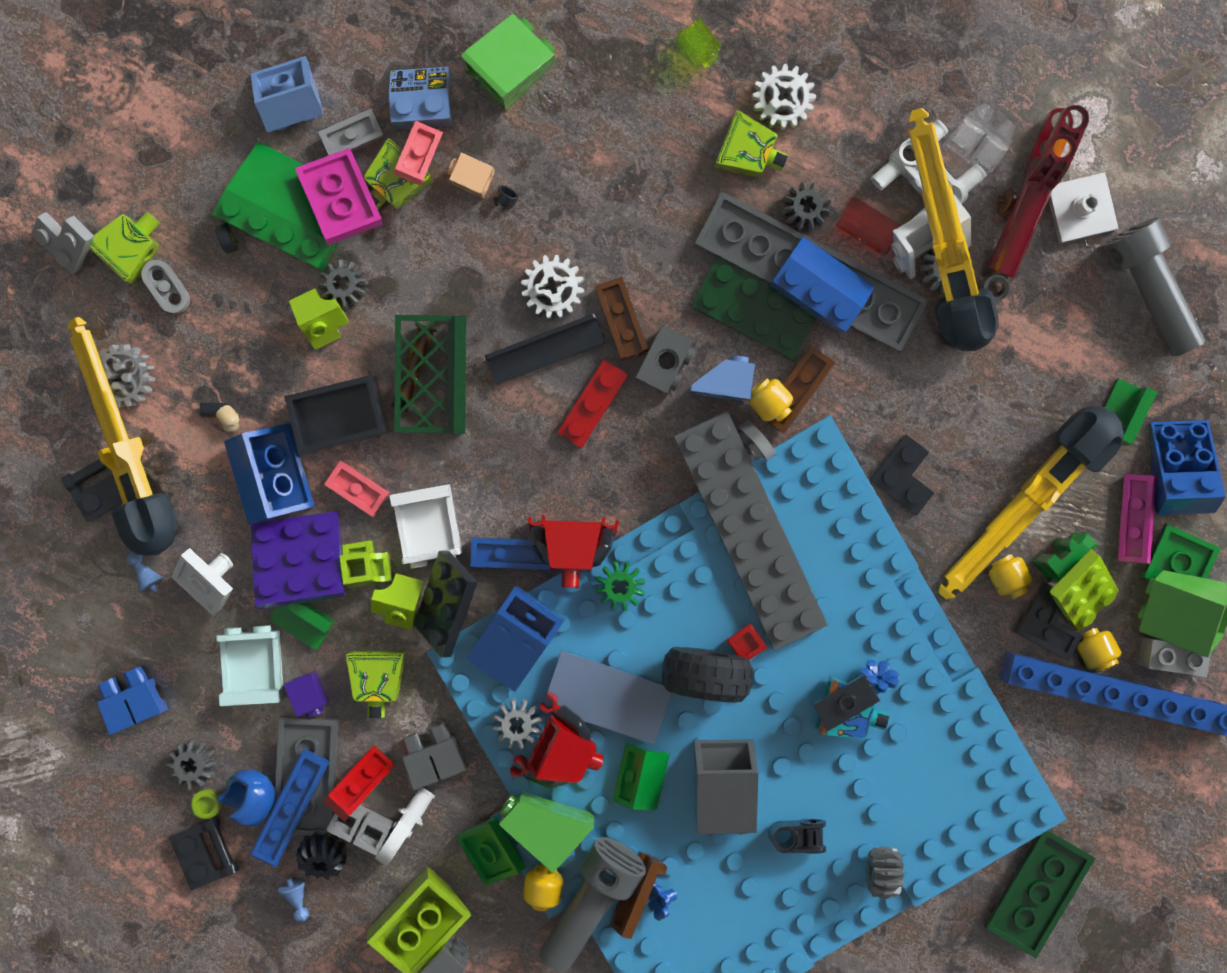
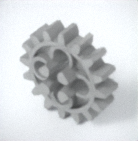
M130 344L110 345L109 350L100 351L102 357L100 360L109 386L113 379L121 378L123 380L113 382L110 386L118 408L125 407V405L127 407L136 406V401H145L146 398L143 393L152 392L148 382L155 381V377L149 376V371H152L154 366H147L145 363L149 356H139L141 349L139 347L131 348ZM134 364H135V370H134V372H132V373H124V372H123L124 370H131V369H133V368H134Z

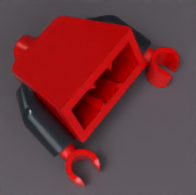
M541 515L542 520L539 523H533L532 518L528 517L532 547L540 561L550 566V571H562L561 588L567 589L579 588L580 572H592L593 567L601 565L612 549L614 536L617 533L619 521L616 520L613 526L606 525V517H603L601 522L550 521L546 520L544 515Z
M548 692L546 696L553 700L554 705L548 707L543 702H540V709L546 713L553 711L556 715L555 717L550 715L529 761L523 755H516L513 762L520 764L522 768L512 766L510 773L514 777H521L525 774L528 780L546 788H555L568 784V782H580L587 769L600 770L603 764V755L595 752L596 744L591 739V731L581 717L565 705L562 707L558 705V697L554 693Z

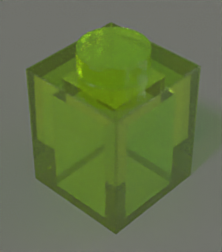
M698 18L676 35L675 43L696 70L701 66L708 68L719 59L717 54L720 53L721 44L701 18Z

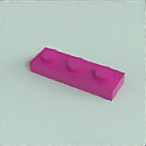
M1124 474L1118 561L1150 563L1157 476Z

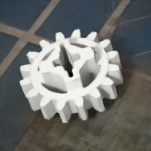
M784 64L782 70L778 71L774 65L771 67V75L763 72L761 74L763 82L756 81L754 88L759 92L752 94V100L759 102L753 109L754 111L762 110L763 113L760 120L763 121L769 118V127L771 128L776 122L780 123L781 130L785 129L787 123H790L792 128H795L797 126V119L805 122L807 119L805 112L811 113L814 108L808 102L815 101L816 94L809 93L815 85L814 83L806 84L807 72L801 76L797 74L798 66H795L792 71H788L787 64ZM779 79H788L791 82H781ZM766 89L768 90V93L771 95V101L768 105L765 101ZM800 89L803 95L802 106L797 99V93ZM780 94H789L788 100L784 99L780 101L778 99ZM787 112L789 115H779L776 113Z
M546 255L543 256L544 263L542 264L534 260L533 265L535 269L533 271L525 270L529 280L521 281L523 286L528 287V290L522 292V296L531 298L527 306L530 308L536 305L535 313L538 316L543 311H546L547 319H551L553 312H557L558 317L562 318V311L565 309L569 313H573L571 304L580 305L581 301L576 296L577 294H584V289L578 287V284L584 282L583 277L575 276L579 271L578 266L570 269V259L567 258L563 263H560L559 255H555L553 261H549ZM553 268L563 270L569 275V277H561L557 275L556 273H554ZM544 271L545 276L542 281L534 286L536 277ZM551 280H554L556 284H561L555 294H552L550 290H545ZM572 288L570 297L562 303L561 298L566 290ZM536 297H546L551 300L552 306L541 303Z

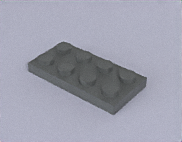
M279 717L275 804L303 749L330 761L294 835L312 836L314 832L324 835L327 832L328 836H333L332 833L326 830L334 816V812L322 801L336 787L339 719Z

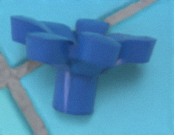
M868 660L866 668H861L860 675H866L876 694L880 692L885 693L888 687L895 688L899 683L897 679L899 676L898 672L895 670L888 671L889 663L880 662L879 666H877L874 660Z
M656 882L654 883L648 900H651L648 903V907L651 912H654L656 920L660 921L669 916L668 905L677 899L675 891L670 889L663 892L662 887L657 885Z

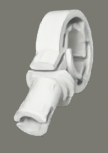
M422 787L418 789L406 808L403 807L397 810L403 816L399 822L395 821L392 828L394 830L375 857L377 861L386 867L389 865L406 837L410 838L412 835L411 829L415 823L420 826L423 825L421 816L435 795Z

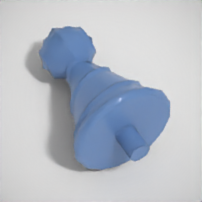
M130 552L127 555L126 561L129 565L135 566L139 587L138 592L143 593L149 589L153 593L157 592L158 589L155 585L160 583L164 576L159 575L148 566L142 564V555Z
M289 877L286 879L287 883L280 886L277 892L295 908L293 918L301 923L309 917V911L303 907L305 880H292Z

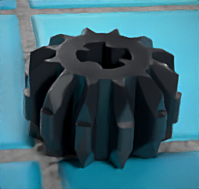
M314 832L312 836H305L296 853L298 869L305 871V876H315L316 880L319 877L329 880L331 876H339L347 859L345 843L338 841V836H328L327 832L324 835Z

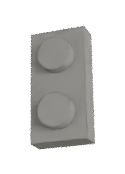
M372 108L318 132L328 155L348 148L353 152L385 137Z

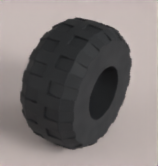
M672 647L665 654L662 682L668 692L681 696L736 703L742 702L750 693L753 667L748 658L739 655L699 648Z

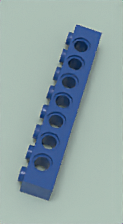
M1006 652L1000 680L1008 684L1227 736V704Z

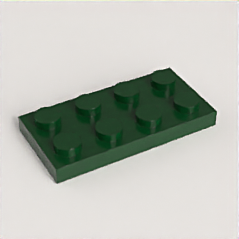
M718 256L691 305V308L792 361L796 358L816 320V317L769 286L770 283Z
M1050 830L1037 836L988 917L984 927L1032 957L1037 958L1096 858Z

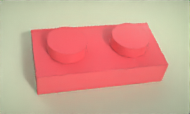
M415 121L394 170V175L421 186L443 132Z
M342 460L339 461L324 484L372 517L376 515L390 494L389 491Z

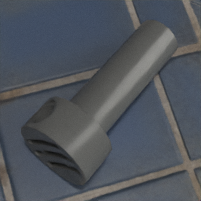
M1159 217L1117 234L1105 242L1104 247L1116 271L1130 270L1171 355L1179 356L1199 347L1205 342V339L1162 254L1163 251L1171 246V242Z
M599 837L594 841L580 863V871L585 879L539 951L542 961L555 971H569L614 899L627 900L631 897L646 874V867L640 857L629 847L617 840Z

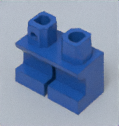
M141 666L123 673L129 686L127 690L121 691L116 677L98 684L102 700L97 702L109 735L168 710L165 700H161L155 688L154 678L148 680Z

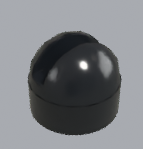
M499 185L494 193L493 201L496 207L500 204L503 206L502 210L506 211L516 204L519 195L513 189Z

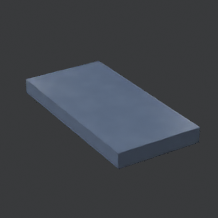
M561 650L548 692H552L558 697V705L561 707L565 705L581 717L583 721L655 745L672 695L671 692L665 689L664 684ZM546 696L544 704L548 707L553 706V700Z

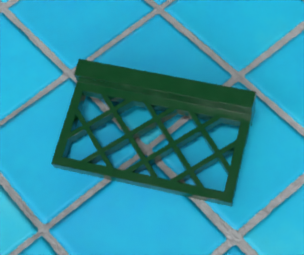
M395 315L394 433L465 434L466 316ZM401 321H414L422 331L409 342L401 334ZM419 321H431L425 328L419 323ZM436 321L448 322V335L439 343L427 330ZM424 332L437 344L425 357L412 345ZM401 338H402V339L405 341V343L407 344L402 350H401ZM447 339L448 351L442 346ZM409 347L422 359L410 372L401 363V355ZM438 348L448 356V364L440 372L427 360ZM424 362L437 374L425 386L412 375ZM401 368L407 373V375L402 380ZM447 368L448 381L441 375ZM409 376L422 388L410 401L401 393V384ZM438 377L448 385V393L440 401L427 390ZM424 391L436 403L425 415L412 404ZM401 398L407 403L402 409ZM447 398L448 410L441 404ZM408 406L421 417L413 427L401 426V413ZM438 406L448 415L447 427H435L427 419ZM425 421L430 427L418 426Z

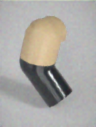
M200 403L201 417H217L221 424H223V429L226 432L231 433L238 430L239 416L229 404Z

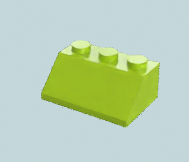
M427 866L368 929L367 943L402 973H418L471 917V913L451 886Z

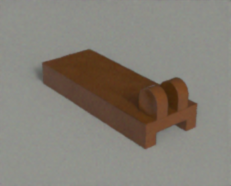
M619 277L595 286L621 361L625 359L630 360L634 356H641L643 353L648 352V346L623 278Z
M639 851L638 856L646 867V874L631 897L627 900H619L609 924L621 937L629 939L633 937L657 875H663L667 871V866L661 860Z

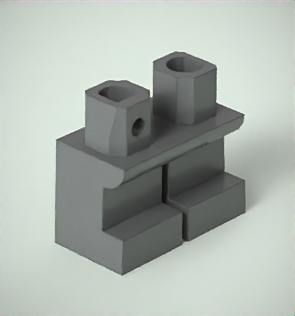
M444 722L428 729L433 743L423 746L418 732L403 738L405 755L402 758L413 791L436 783L439 779L443 780L462 773L468 768L464 755L462 756L457 744L455 734L450 735Z

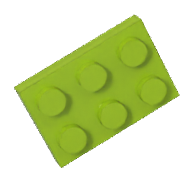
M1090 549L1051 589L1050 594L1069 624L1080 632L1083 627L1092 624L1096 614L1104 606H1108L1114 601L1119 589L1101 556Z

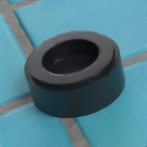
M224 223L216 226V235L223 251L227 254L237 251V243L229 225Z

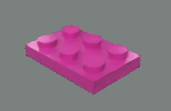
M350 148L295 168L327 246L383 225L380 214Z

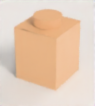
M461 153L458 159L454 158L447 174L450 175L449 180L452 185L484 199L495 170L494 167Z

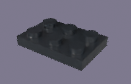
M450 551L438 552L414 623L416 629L441 658L452 657L478 583Z

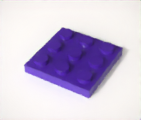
M337 511L251 524L254 598L257 609L345 597V585H343L340 556L342 555L340 519Z

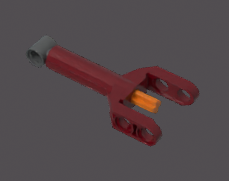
M1081 105L1056 108L1051 110L1045 117L1028 157L1024 183L988 264L992 272L984 276L980 281L979 289H987L988 284L992 280L997 279L1001 282L1000 292L993 295L996 302L1002 301L1009 294L1010 284L1007 279L1008 277L1015 278L1051 192L1069 169L1088 126L1089 113ZM1071 110H1077L1082 115V122L1077 128H1072L1074 119L1070 112ZM1060 112L1057 122L1053 127L1051 122L1052 117L1054 116V114ZM1048 140L1045 149L1041 155L1040 145L1042 144V142ZM1068 142L1070 146L1069 152L1064 157H1061L1064 147Z

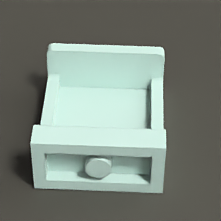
M271 625L254 626L251 632H242V627L224 628V633L216 635V642H220L223 693L219 694L220 706L279 703L284 699L280 630H271Z

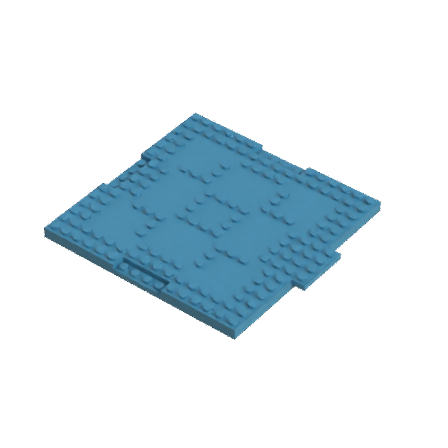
M831 415L775 446L774 450L777 454L768 461L763 457L759 460L757 458L751 460L828 626L775 651L773 650L704 500L698 491L613 541L612 549L601 565L593 567L592 572H580L578 589L561 588L562 572L527 592L565 618V620L515 692L466 659L499 609L460 631L452 657L441 658L433 647L426 652L510 796L514 794L517 797L522 791L588 811L594 815L593 830L557 868V871L563 877L562 896L557 906L544 911L548 919L567 908L585 878L580 871V863L594 841L599 837L617 840L629 847L637 855L639 851L648 853L653 857H657L667 866L666 873L657 875L655 882L662 887L663 892L673 889L676 893L677 899L668 905V917L660 921L656 920L654 912H651L648 907V903L651 900H647L632 939L621 937L609 925L619 900L614 899L592 934L614 973H805L814 967L813 963L910 906L918 907L1066 820L1064 813L979 668L973 663L922 576L917 562ZM614 561L618 562L619 571H623L624 563L629 562L630 567L627 573L630 574L635 568L640 570L633 580L640 578L645 580V584L635 586V588L644 591V596L633 594L632 596L638 601V605H632L628 599L626 601L627 611L622 610L621 602H617L615 611H612L610 609L613 601L611 598L604 605L600 602L607 593L596 594L595 592L596 588L605 587V584L596 581V577L608 578L602 571L604 566L611 573L615 572L613 568ZM617 579L613 581L612 584H615V587L612 590L615 593L617 591L625 593L628 588H625V585H628L625 579L621 582ZM749 623L752 624L766 644L767 648L749 660L753 667L752 684L749 695L742 702L710 701L672 693L655 745L584 721L591 731V739L596 744L595 752L603 755V764L598 771L587 769L582 780L578 783L568 782V784L555 788H546L528 780L525 774L521 777L512 776L510 773L512 766L522 768L520 764L513 762L516 755H523L529 761L541 734L531 733L535 738V743L533 744L524 738V749L518 747V741H514V745L510 749L507 747L509 738L506 737L502 742L497 740L503 731L494 732L492 730L493 725L501 723L493 719L494 713L503 714L499 706L504 703L511 709L510 699L515 698L517 707H520L523 699H527L525 709L529 710L532 706H537V711L532 717L542 716V722L533 725L539 726L543 731L550 715L554 717L556 715L553 711L550 713L542 711L540 709V702L544 703L561 650L663 684L662 669L665 654L672 647L699 648L736 655L726 639ZM868 660H874L877 666H879L880 662L889 663L888 671L895 670L898 672V685L895 688L888 687L885 693L880 692L877 694L880 701L876 703L874 709L889 713V720L885 730L870 726L866 739L820 735L814 730L818 713L812 703L823 698L829 676L848 683L860 676L861 668H866ZM513 717L511 727L515 730L519 727V730H522L524 720L520 717L516 720V717ZM753 739L758 768L757 833L742 835L736 833L697 834L694 740ZM625 744H635L651 751L669 753L657 810H632L612 801ZM500 811L491 815L490 819L496 817L500 822L502 816L499 813ZM825 820L826 827H823V845L826 846V852L819 854L781 853L776 850L769 840V828L777 821ZM786 830L781 831L777 835V842L785 843L788 841L790 832ZM506 832L526 866L521 871L525 878L529 870L542 863ZM880 846L896 848L902 855L904 884L900 895H897V897H889V899L873 897L867 889L866 861L868 853L873 848H880Z

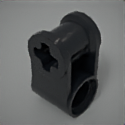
M825 820L777 821L769 828V840L776 850L781 853L819 854L826 852V846L823 845V827H826ZM781 831H789L790 838L788 841L778 843L776 840L777 835Z

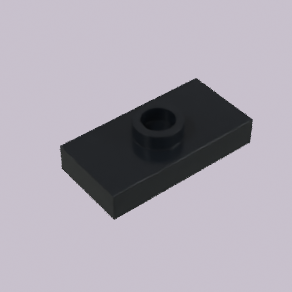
M862 674L812 703L826 729L830 731L878 703L880 699L866 675Z

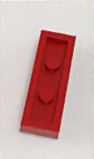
M604 359L557 433L583 448L629 375Z
M374 745L322 802L345 822L395 764Z

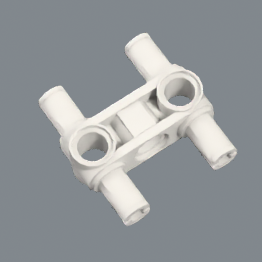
M936 120L934 126L939 141L948 133V129L940 120ZM908 138L890 154L889 162L870 179L882 191L899 175H902L922 196L923 188L916 160L910 162L903 156L904 149H911L913 151L911 140ZM974 164L957 180L945 169L948 184L952 186L953 195L957 197L961 204L967 200L968 192L987 176L983 168L978 164ZM923 208L914 218L925 213V208Z

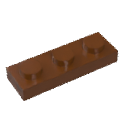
M810 346L783 384L793 396V401L789 406L792 411L780 422L773 419L767 423L785 435L834 367L835 361L813 346Z

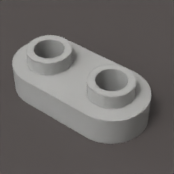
M161 260L147 262L142 269V280L160 307L172 314L184 312L190 304V295L173 269ZM158 271H162L163 278L157 281L155 274ZM178 294L180 301L178 304L173 305L171 299L174 295Z
M748 419L738 426L741 431L738 434L742 443L751 450L758 460L763 457L768 461L777 454L765 436Z

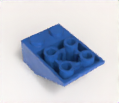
M1209 420L1151 422V476H1157L1155 494L1157 515L1216 513L1226 495Z
M515 586L466 659L515 692L559 630L565 618L518 586Z

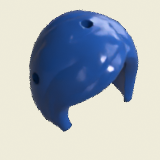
M241 770L228 778L225 791L217 798V801L237 809L229 818L238 824L249 827L257 826L264 821L274 806L275 789L265 774L256 770Z

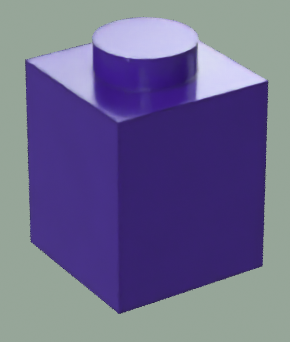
M316 670L284 684L297 717L305 714L307 718L322 713V706L329 702Z

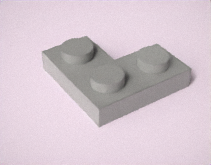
M47 212L37 217L31 233L41 246H44L55 257L56 261L72 275L81 270L95 237L74 215L66 219L61 227Z

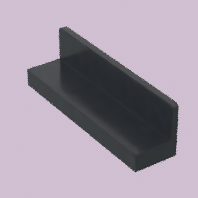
M594 313L487 354L485 358L489 363L496 384L499 385L603 345L605 341Z

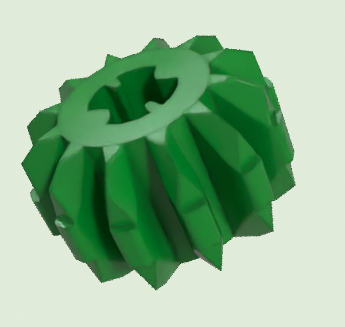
M614 561L613 568L615 572L611 573L604 566L602 571L608 578L596 577V581L605 584V587H598L595 589L596 594L607 593L600 602L604 605L611 598L613 600L610 606L612 611H615L617 602H621L622 610L627 611L626 601L628 599L632 605L637 606L638 601L632 596L633 594L644 596V591L635 588V586L645 584V580L643 578L633 580L640 570L635 568L630 574L627 573L630 567L629 562H625L623 571H619L618 562ZM617 579L621 582L625 579L628 582L625 588H628L625 593L622 591L615 593L612 590L615 587V584H612L614 580Z

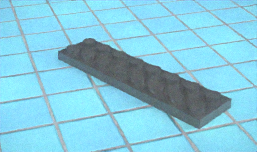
M721 192L694 245L771 283L802 237H805L875 286L864 307L850 327L899 353L902 352L928 302L927 299L736 198Z
M728 411L674 436L773 650L775 651L828 626Z

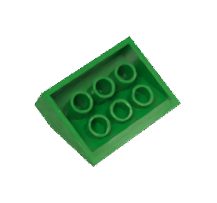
M257 142L225 188L212 215L324 272L339 242L328 246L295 170V168L304 164Z

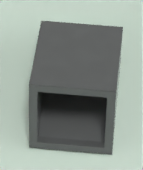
M753 739L694 740L697 834L736 833L742 835L757 833L758 768Z

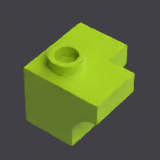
M316 288L289 301L299 328L315 350L340 339L341 335L338 328L349 324L346 314L336 299H322Z
M371 540L342 545L343 555L340 556L343 585L347 588L355 589L393 582L389 553H374Z
M396 573L393 583L388 588L374 590L371 598V613L385 616L384 623L413 630L415 617L423 595L424 581Z

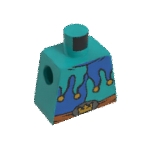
M829 676L824 696L847 683ZM874 704L830 731L826 729L818 715L814 730L820 735L866 739L870 726L882 730L886 729L889 713L874 709L876 705Z

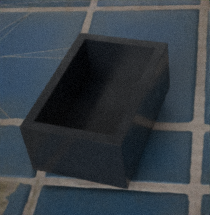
M372 375L284 396L298 454H309L389 434L376 377Z

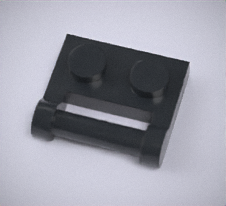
M100 459L74 474L68 473L61 477L64 487L70 492L87 523L123 504L113 474L84 491L79 486L83 481L108 468L101 463Z
M218 816L168 837L191 891L240 870L237 861L233 862L219 829L221 823ZM208 831L222 867L217 869L202 832Z

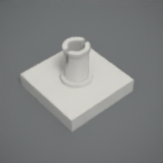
M1105 172L1059 183L1052 190L1048 200L1059 244L1119 229Z
M189 548L181 555L171 577L214 617L223 608L233 589L221 578L233 567V563L225 554L220 553L216 559L207 565Z

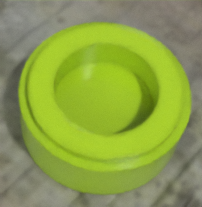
M213 789L199 791L192 798V812L200 819L213 818L222 808V802L217 801L220 794Z

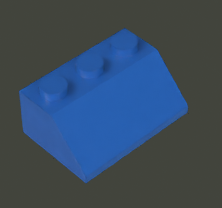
M802 237L769 285L840 335L849 329L875 288L870 282L805 237Z
M290 423L242 433L224 441L248 525L315 506Z

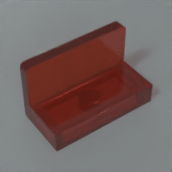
M856 197L850 200L835 225L836 228L882 256L888 254L892 248L891 244L894 243L893 230L901 226Z

